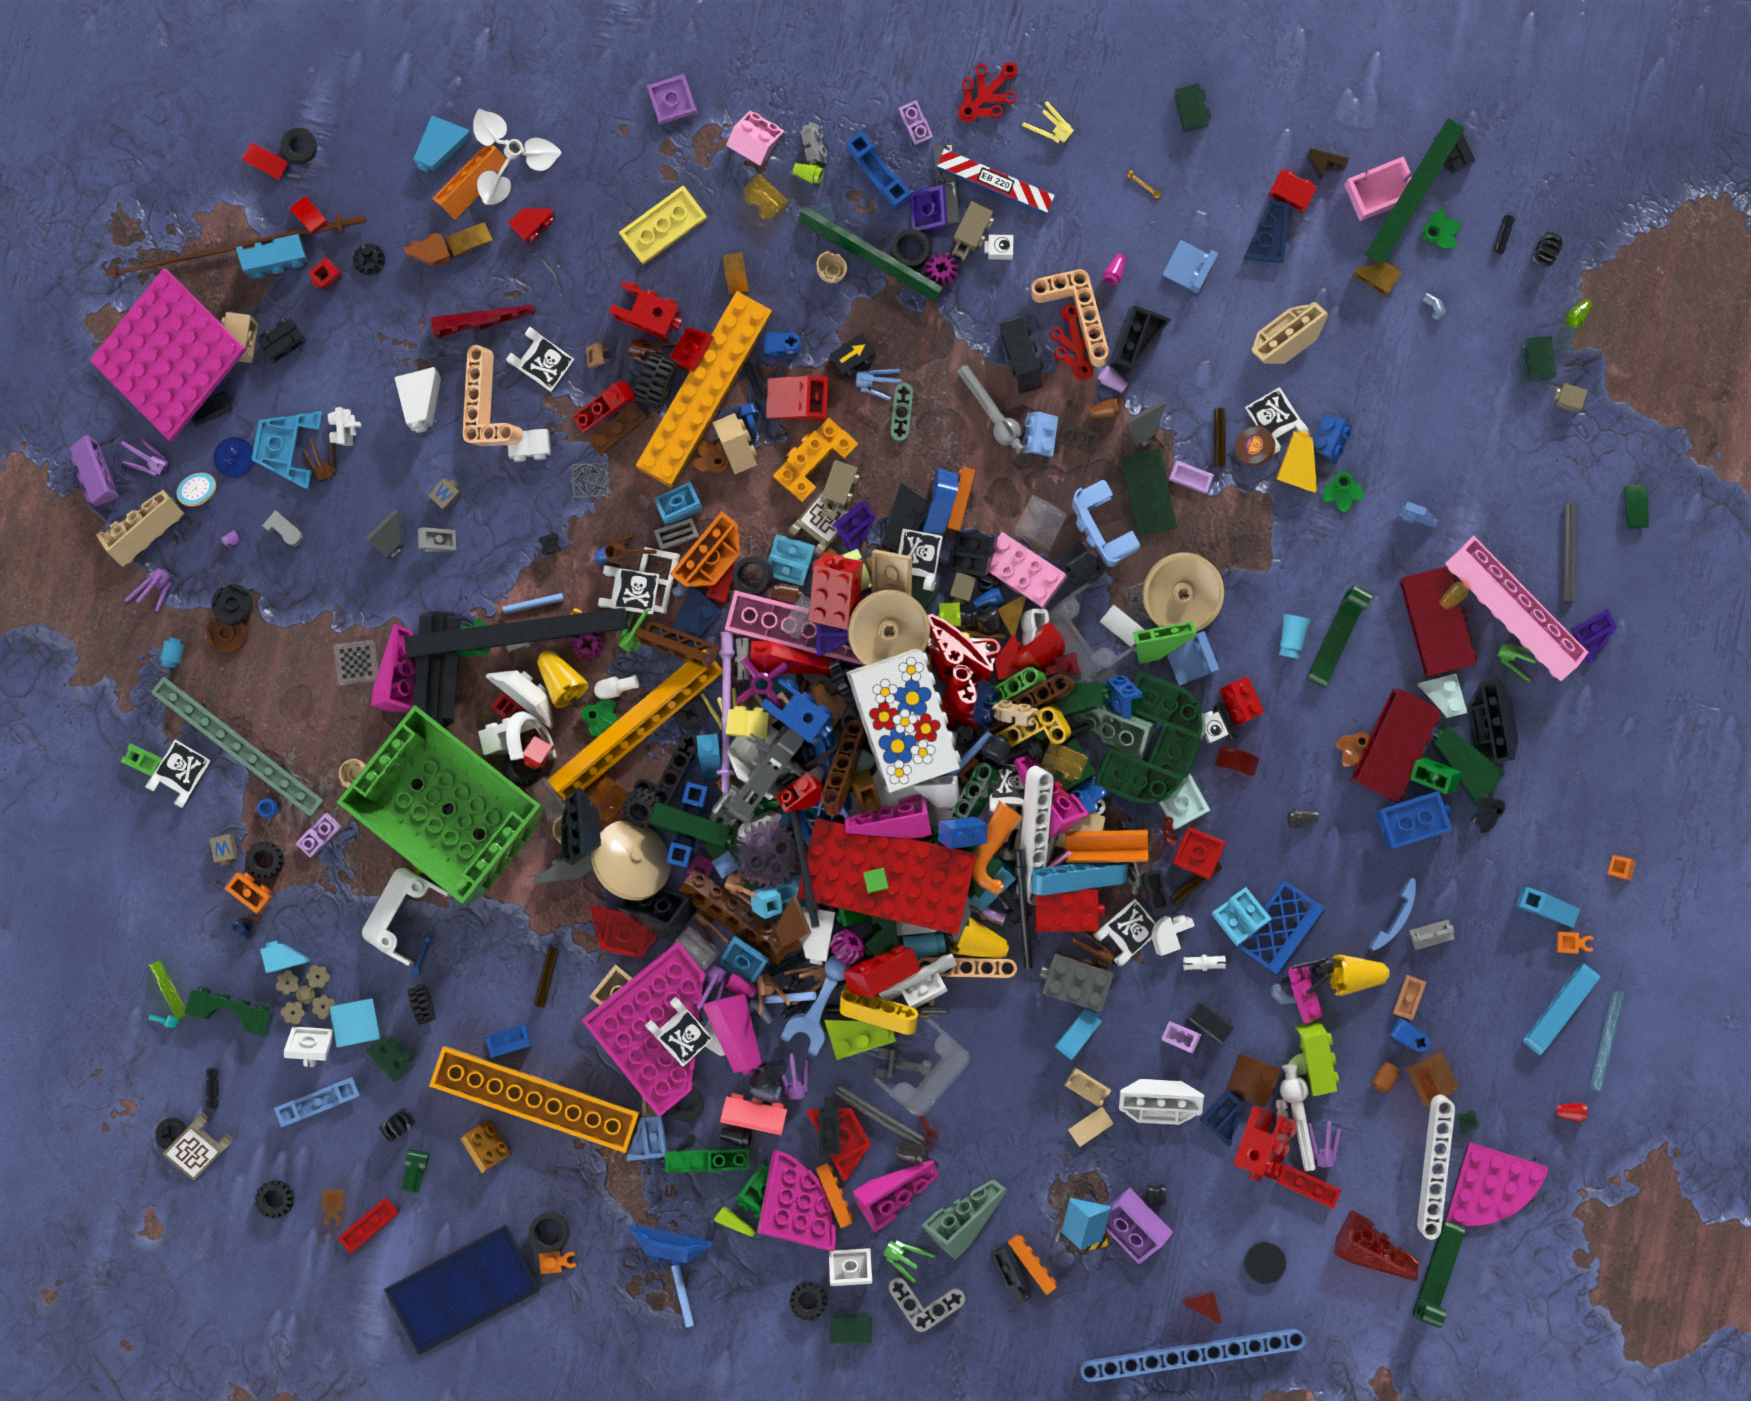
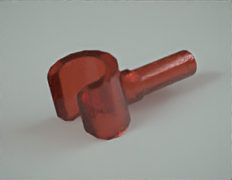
M923 1115L920 1116L919 1119L926 1131L927 1143L931 1145L929 1139L931 1136H935L937 1141H939L937 1132L929 1127Z

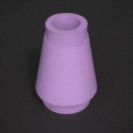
M1106 365L1097 377L1100 383L1120 393L1128 385L1112 366Z

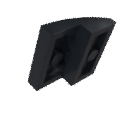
M957 531L954 550L950 551L947 570L986 577L993 560L997 538Z

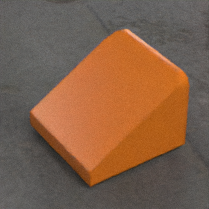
M1612 855L1607 874L1631 881L1636 861Z

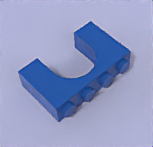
M687 782L682 800L683 811L703 818L710 789L706 786ZM676 835L674 842H671L666 862L689 869L697 841Z

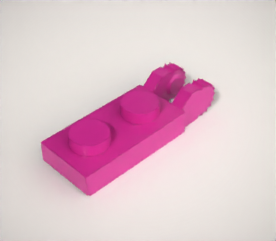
M1291 967L1288 969L1290 985L1302 1021L1309 1023L1322 1017L1323 1013L1315 990L1310 994H1306V991L1313 986L1309 967L1292 969Z

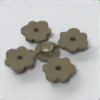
M317 965L311 966L310 972L306 974L309 986L304 985L300 988L297 983L299 978L296 975L293 976L292 971L287 970L283 975L277 976L276 989L283 991L284 994L297 991L296 997L299 1001L294 1003L287 1002L286 1007L281 1009L280 1013L285 1017L286 1023L299 1024L301 1022V1017L305 1015L301 1003L308 1004L312 1002L314 1006L312 1012L318 1014L320 1019H325L330 1015L329 1007L335 1006V1001L331 998L328 999L326 995L314 998L315 992L313 990L317 986L320 988L324 987L325 982L330 980V974L326 972L324 966L320 968Z

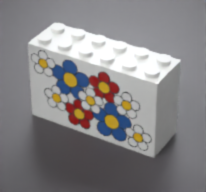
M913 649L846 672L883 787L889 793L960 769L958 764L961 763L959 753L952 746L955 743L952 732H949L946 728L948 719L946 713L942 712L939 706L942 704L941 697L938 692L934 691L935 679L932 672L929 673L926 666L929 665L927 655L918 649Z

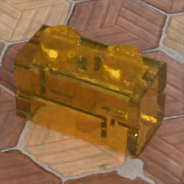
M757 174L742 190L744 201L750 206L754 204L759 209L757 211L759 215L765 220L769 218L773 221L788 206V200L760 174Z
M1050 741L1041 765L1044 766L1045 771L1051 774H1055L1057 771L1063 774L1062 778L1074 782L1075 779L1079 781L1089 757Z

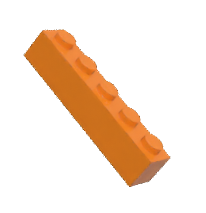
M963 467V470L959 471L958 491L950 519L947 523V530L960 532L975 474L974 469Z
M827 1162L816 1167L840 1228L852 1224L854 1217L847 1210L849 1206L847 1201H844L842 1198L844 1195L842 1189H839L837 1186L839 1183L837 1177H834L832 1174L834 1171L832 1165H829Z
M1016 1234L1007 1241L1045 1294L1048 1295L1057 1288L1055 1285L1057 1282L1053 1277L1050 1278L1048 1276L1049 1271L1045 1266L1042 1268L1040 1259L1037 1256L1034 1257L1032 1254L1034 1251L1030 1246L1025 1245L1024 1242L1026 1240L1023 1236Z

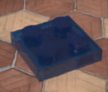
M979 681L973 718L975 724L985 728H989V723L993 722L994 711H991L992 704L997 699L995 687L988 682Z

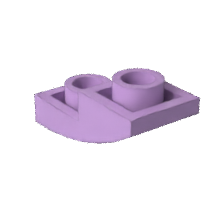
M917 100L898 108L914 145L933 137Z
M326 813L311 829H308L296 845L311 858L342 826Z

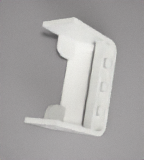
M399 868L393 873L363 927V938L389 956L408 966H414V961L394 951L397 946V938L387 930L406 894L419 898L425 895L430 887L447 897H452V895L442 887L413 871Z

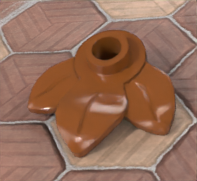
M709 441L699 442L698 452L700 456L691 462L693 467L701 472L711 470L715 473L725 472L729 467V460L721 442L718 441L716 445Z
M1360 731L1353 736L1345 735L1339 738L1335 747L1343 750V767L1353 766L1358 763L1370 738L1368 733ZM1359 738H1363L1365 740L1364 745H1360L1358 743Z

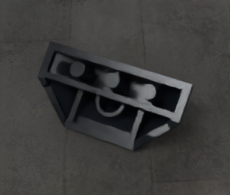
M1501 679L1480 682L1467 706L1474 747L1493 763L1515 760L1519 738L1512 699Z
M580 787L566 797V807L563 811L560 826L562 860L570 865L576 864L601 846L599 811Z

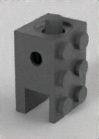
M1053 954L1049 967L1042 966L1039 977L1045 979L1041 993L1102 1013L1114 973L1071 958Z

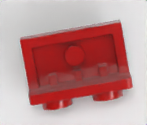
M1248 676L1219 689L1236 726L1265 713Z

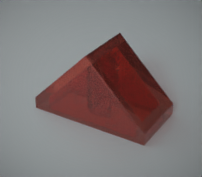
M1220 746L1214 766L1254 778L1260 758L1243 750Z
M1212 1290L1182 1299L1181 1302L1220 1325L1221 1317Z

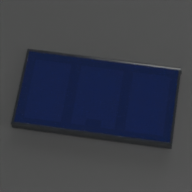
M507 1224L391 1284L384 1288V1291L416 1353L420 1355L541 1291L511 1231Z

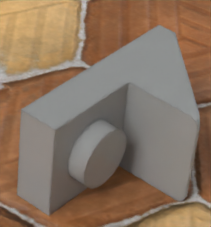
M418 528L419 549H425V552L456 550L455 530Z

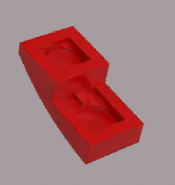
M252 142L241 159L276 180L280 179L289 163Z
M305 196L289 208L312 235L328 223Z

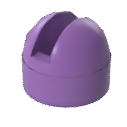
M233 530L222 537L221 541L225 546L232 548L239 543V538Z

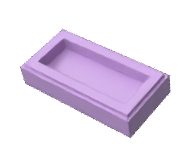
M1176 460L1169 480L1207 494L1214 474Z

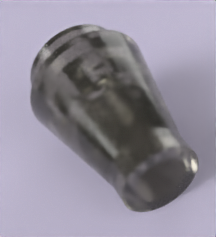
M1292 809V811L1287 813V822L1290 828L1298 829L1312 823H1318L1319 814L1317 810Z

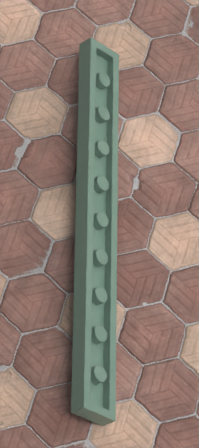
M163 677L151 691L159 700L310 817L323 804V799L167 678Z

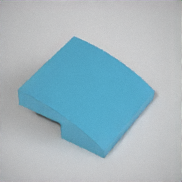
M776 534L771 554L768 558V562L773 569V578L803 586L815 545Z
M1247 887L1212 912V916L1236 946L1240 945L1271 920L1270 916Z
M373 998L329 1007L336 1048L380 1039Z

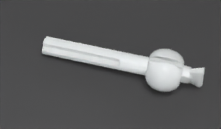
M1296 1064L1283 1065L1282 1068L1286 1073V1079L1280 1085V1093L1286 1102L1291 1103L1293 1118L1297 1121L1296 1132L1304 1171H1312L1316 1169L1303 1105V1100L1308 1095V1085L1303 1078L1297 1077Z

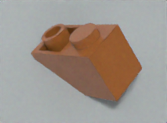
M434 233L428 235L425 240L420 242L418 240L412 241L404 248L408 257L431 267L452 261L442 234Z

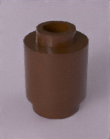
M782 583L780 585L775 584L772 600L796 606L797 603H801L803 591H799V586Z

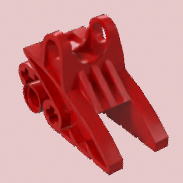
M933 614L927 615L931 632L926 651L928 654H931V662L935 671H937L939 679L943 683L948 684L946 691L948 698L954 701L958 711L969 713L973 710L978 697L975 687L983 691L986 690L995 664L994 657L1000 651V644L992 638L968 639L947 621ZM992 644L996 647V650L990 652L985 646ZM945 671H949L948 673L952 672L951 677H948V674L944 675Z

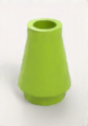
M795 163L793 175L815 185V183H821L824 169L820 168L819 165Z

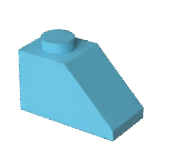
M277 941L266 943V948L260 949L266 973L310 962L308 957L285 944H278Z

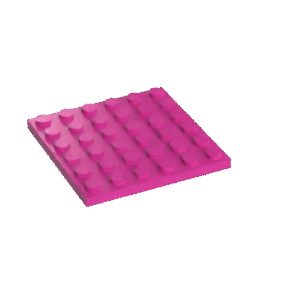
M163 268L90 361L167 440L173 441L247 349L167 269Z

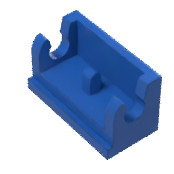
M526 1024L486 1036L485 1039L491 1058L532 1046Z

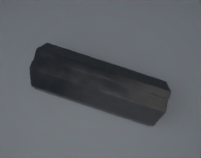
M449 611L421 613L418 635L461 629L462 615ZM459 652L418 657L416 661L413 706H417L443 728L453 724L455 721Z

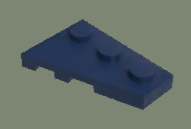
M1269 202L1243 259L1284 263L1290 203Z
M695 586L691 587L672 629L699 638L722 614V611ZM677 636L668 637L670 640L678 641ZM688 642L684 645L691 647L694 643Z

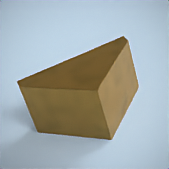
M743 253L723 255L729 295L735 294L736 291L740 293L749 292Z
M1024 596L998 609L1003 625L1010 637L1015 636L1026 600Z

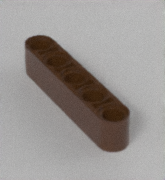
M1058 674L1010 701L1012 704L1020 705L1026 704L1027 700L1030 699L1031 708H1036L1039 711L1071 694L1075 689V681L1069 676ZM1065 680L1066 686L1065 688L1061 689V682ZM1047 689L1049 693L1047 698L1044 699L1043 693ZM996 710L986 713L982 718L984 729L999 733L1015 724V717L1013 716V723L997 720L996 725L992 727V720Z
M851 720L846 724L821 794L824 810L830 816L839 814L843 808L866 741L865 730L862 722L859 720Z

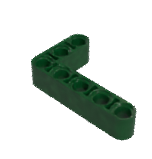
M1356 585L1347 590L1306 680L1326 688L1358 617L1366 610L1373 593Z
M986 763L979 764L947 820L969 817L978 818L999 781V770ZM987 771H989L988 777L985 778ZM977 789H979L978 795L975 796ZM931 826L932 840H930L931 835L921 839L915 838L918 841L945 846L938 841L939 830Z
M1444 1220L1442 1223L1441 1233L1436 1240L1413 1309L1412 1316L1421 1322L1441 1328L1444 1324L1447 1311L1440 1306L1464 1237L1465 1226L1448 1220Z

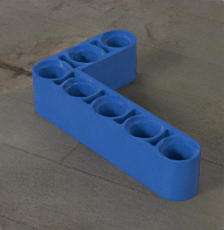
M937 468L933 480V497L921 532L940 536L944 535L958 491L957 473Z

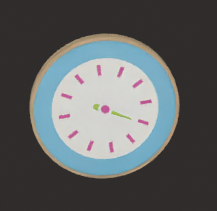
M207 473L192 474L179 484L177 498L185 506L201 505L213 496L216 490V482Z

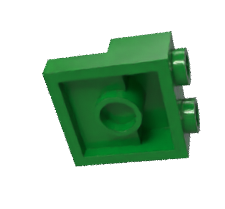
M763 1163L760 1164L736 1198L739 1202L738 1206L744 1211L751 1210L756 1214L754 1217L758 1221L760 1220L769 1168Z

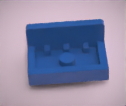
M1324 414L1313 439L1314 454L1329 458L1332 462L1337 463L1344 452V445L1347 439L1351 436L1352 426L1345 419Z
M1118 675L1107 679L1106 684L1111 689V700L1108 703L1123 719L1131 718V700L1141 698L1142 692L1126 676Z

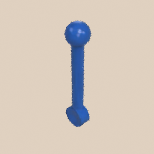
M429 934L424 936V944L416 966L411 970L413 975L420 973L419 966L428 942L432 940Z

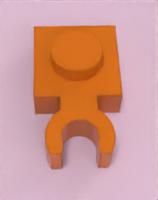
M1557 932L1556 952L1577 954L1579 953V948L1586 952L1593 951V948L1586 947L1585 942L1587 940H1594V937L1584 936L1579 939V933Z
M560 1250L551 1253H539L541 1274L562 1272L563 1265L567 1268L575 1267L576 1263L571 1264L567 1260L569 1256H574L575 1252H567L564 1256H561Z

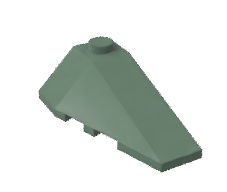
M1111 705L1071 716L1079 724L1087 722L1090 727L1088 731H1093L1102 738L1101 741L1105 744L1109 743L1117 751L1143 760L1157 726V722L1132 712L1131 718L1123 719L1115 712Z
M992 1179L973 1190L971 1195L965 1199H957L951 1207L945 1210L941 1208L922 1224V1227L942 1250L956 1260L972 1244L1007 1193V1189Z

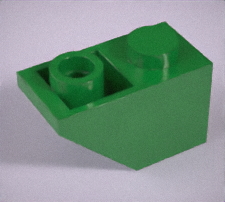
M843 909L835 912L838 923L843 924L844 927L867 921L866 914Z

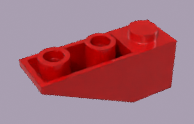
M627 381L614 383L572 417L581 432L585 433L633 402L635 394Z

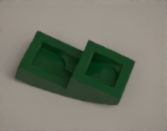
M1625 485L1623 490L1626 501L1625 515L1628 529L1648 528L1649 512L1646 486Z

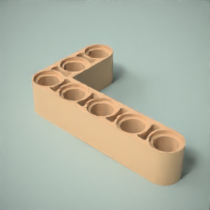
M1080 269L1036 279L1031 285V297L1037 303H1045L1073 296L1090 362L1096 367L1104 366L1108 361V346L1088 273ZM1076 280H1083L1084 283H1082V284H1077L1075 281H1076ZM1058 284H1062V285H1064L1065 287L1062 288V289H1059V288H1056L1055 286L1058 285ZM1044 289L1045 292L1037 293L1036 290ZM1081 298H1088L1089 301H1088V302H1081L1080 299H1081ZM1092 316L1094 319L1088 321L1085 319V317ZM1092 334H1096L1099 336V338L1092 339L1089 336ZM1100 352L1103 353L1104 356L1096 357L1094 354Z
M473 345L467 353L463 438L466 442L477 446L519 444L523 439L521 428L508 423L490 424L494 356L490 349Z
M921 958L918 960V964L920 965L922 961H928L932 964L939 958ZM954 958L957 965L952 967L949 973H941L939 975L946 977L1009 978L1015 975L1017 965L1010 959ZM963 962L971 963L972 970L970 973L965 974L961 971L960 967ZM984 962L991 963L993 967L991 973L984 974L982 972L981 965ZM1006 962L1013 966L1012 973L1008 975L1002 972V965ZM934 999L928 1001L927 1003L930 1006H934ZM918 1014V1015H919L920 1017H924V1018H925V1017H929L931 1014Z

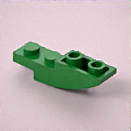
M749 1149L664 1152L665 1173L749 1170Z

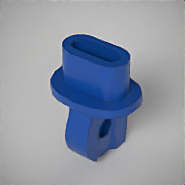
M754 403L739 407V420L742 419L743 422H748L752 437L757 436L754 420L759 417L760 412L756 410Z

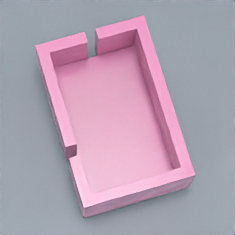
M1404 156L1371 169L1367 174L1364 172L1347 179L1344 186L1359 221L1390 210L1395 206L1412 178H1408L1411 172Z

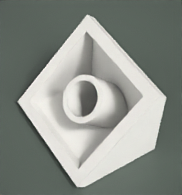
M870 1248L829 1251L830 1286L872 1284Z

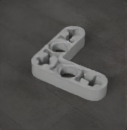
M896 1277L889 1283L891 1295L914 1329L919 1332L927 1331L960 1308L965 1302L964 1293L956 1288L951 1289L923 1308L904 1279ZM895 1282L898 1284L903 1283L902 1291L904 1294L907 1291L910 1293L904 1296L901 1301L898 1299V1297H901L899 1291H893ZM951 1294H960V1303L952 1302L950 1304L952 1309L948 1310L947 1305L942 1300L946 1298L948 1302L952 1299ZM907 1299L915 1301L916 1306L913 1310H906L904 1308V1302ZM937 1304L942 1305L945 1309L944 1314L941 1316H936L933 1313V1307ZM929 1310L931 1317L935 1320L931 1322L929 1318L925 1321V1327L917 1326V1318L921 1317L924 1319L928 1316L925 1312Z

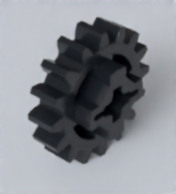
M841 659L829 663L831 670L829 678L836 693L839 696L843 695L847 703L854 701L855 699L846 672L852 670L851 667H845Z

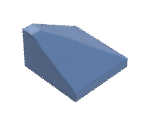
M729 851L712 861L722 879L740 868Z

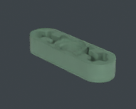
M900 383L895 388L891 437L896 442H904L909 436L913 389L907 383ZM902 388H906V391L910 392V394L905 396V402H909V405L906 403H896L897 401L901 402V394L898 391H902ZM900 407H904L908 411L907 416L904 418H899L896 415V410ZM895 420L907 422V425L903 423L902 431L906 432V434H902L901 437H897V433H894V431H898L899 423H894Z

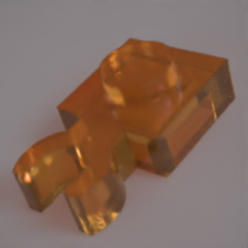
M323 1189L322 1211H328V1215L324 1219L325 1225H329L331 1217L336 1219V1226L341 1224V1217L338 1211H344L345 1189Z

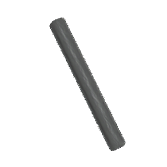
M1573 502L1566 503L1564 508L1563 602L1566 603L1575 601L1577 504Z
M841 1086L836 1089L835 1097L917 1147H922L925 1138Z

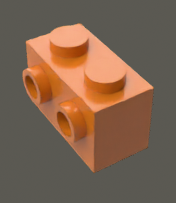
M237 872L224 889L256 914H262L274 899L270 895L272 891L264 885L258 886L254 883L256 879L249 873Z

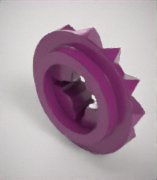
M600 633L576 636L572 638L571 647L579 659L591 661L598 658L603 652L604 640ZM583 637L588 641L595 639L593 643H591L593 651H591L587 647L584 649L582 648V646L584 645V640L582 639Z

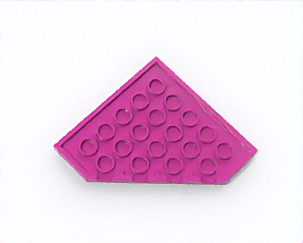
M679 941L581 1020L659 1117L692 1090V1076L695 1064L694 1056L683 1067L645 1026L652 1020L661 1028L677 1014V1010L669 1003L675 997L679 999L699 1022L701 1009H698L697 1006L702 998L705 974Z

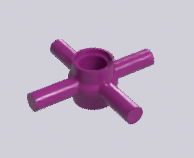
M747 657L740 661L752 676L751 687L736 698L738 704L742 705L757 693L759 695H766L773 704L781 709L784 704L772 690L773 680L788 670V665L783 662L767 674L759 673ZM758 679H765L768 682V687L765 689L759 688L757 686Z

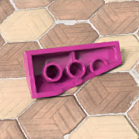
M397 624L393 625L374 683L371 706L385 711L409 713L413 708L416 668L414 658H406L404 637L412 636V630Z
M1030 755L1014 760L1024 788L1026 774L1031 767L1038 766L1044 769L1038 762L1031 759ZM1053 781L1049 826L1050 838L1065 833L1089 815L1075 795H1069L1061 788L1063 785L1059 781L1056 783Z
M921 794L899 799V803L888 807L885 804L880 806L881 809L874 813L866 811L845 819L846 833L921 839L932 835L926 798Z
M930 1160L870 1180L854 1190L853 1194L857 1205L872 1230L876 1232L892 1222L897 1217L895 1214L903 1206L907 1207L911 1203L909 1200L916 1193H922L939 1175L935 1162Z

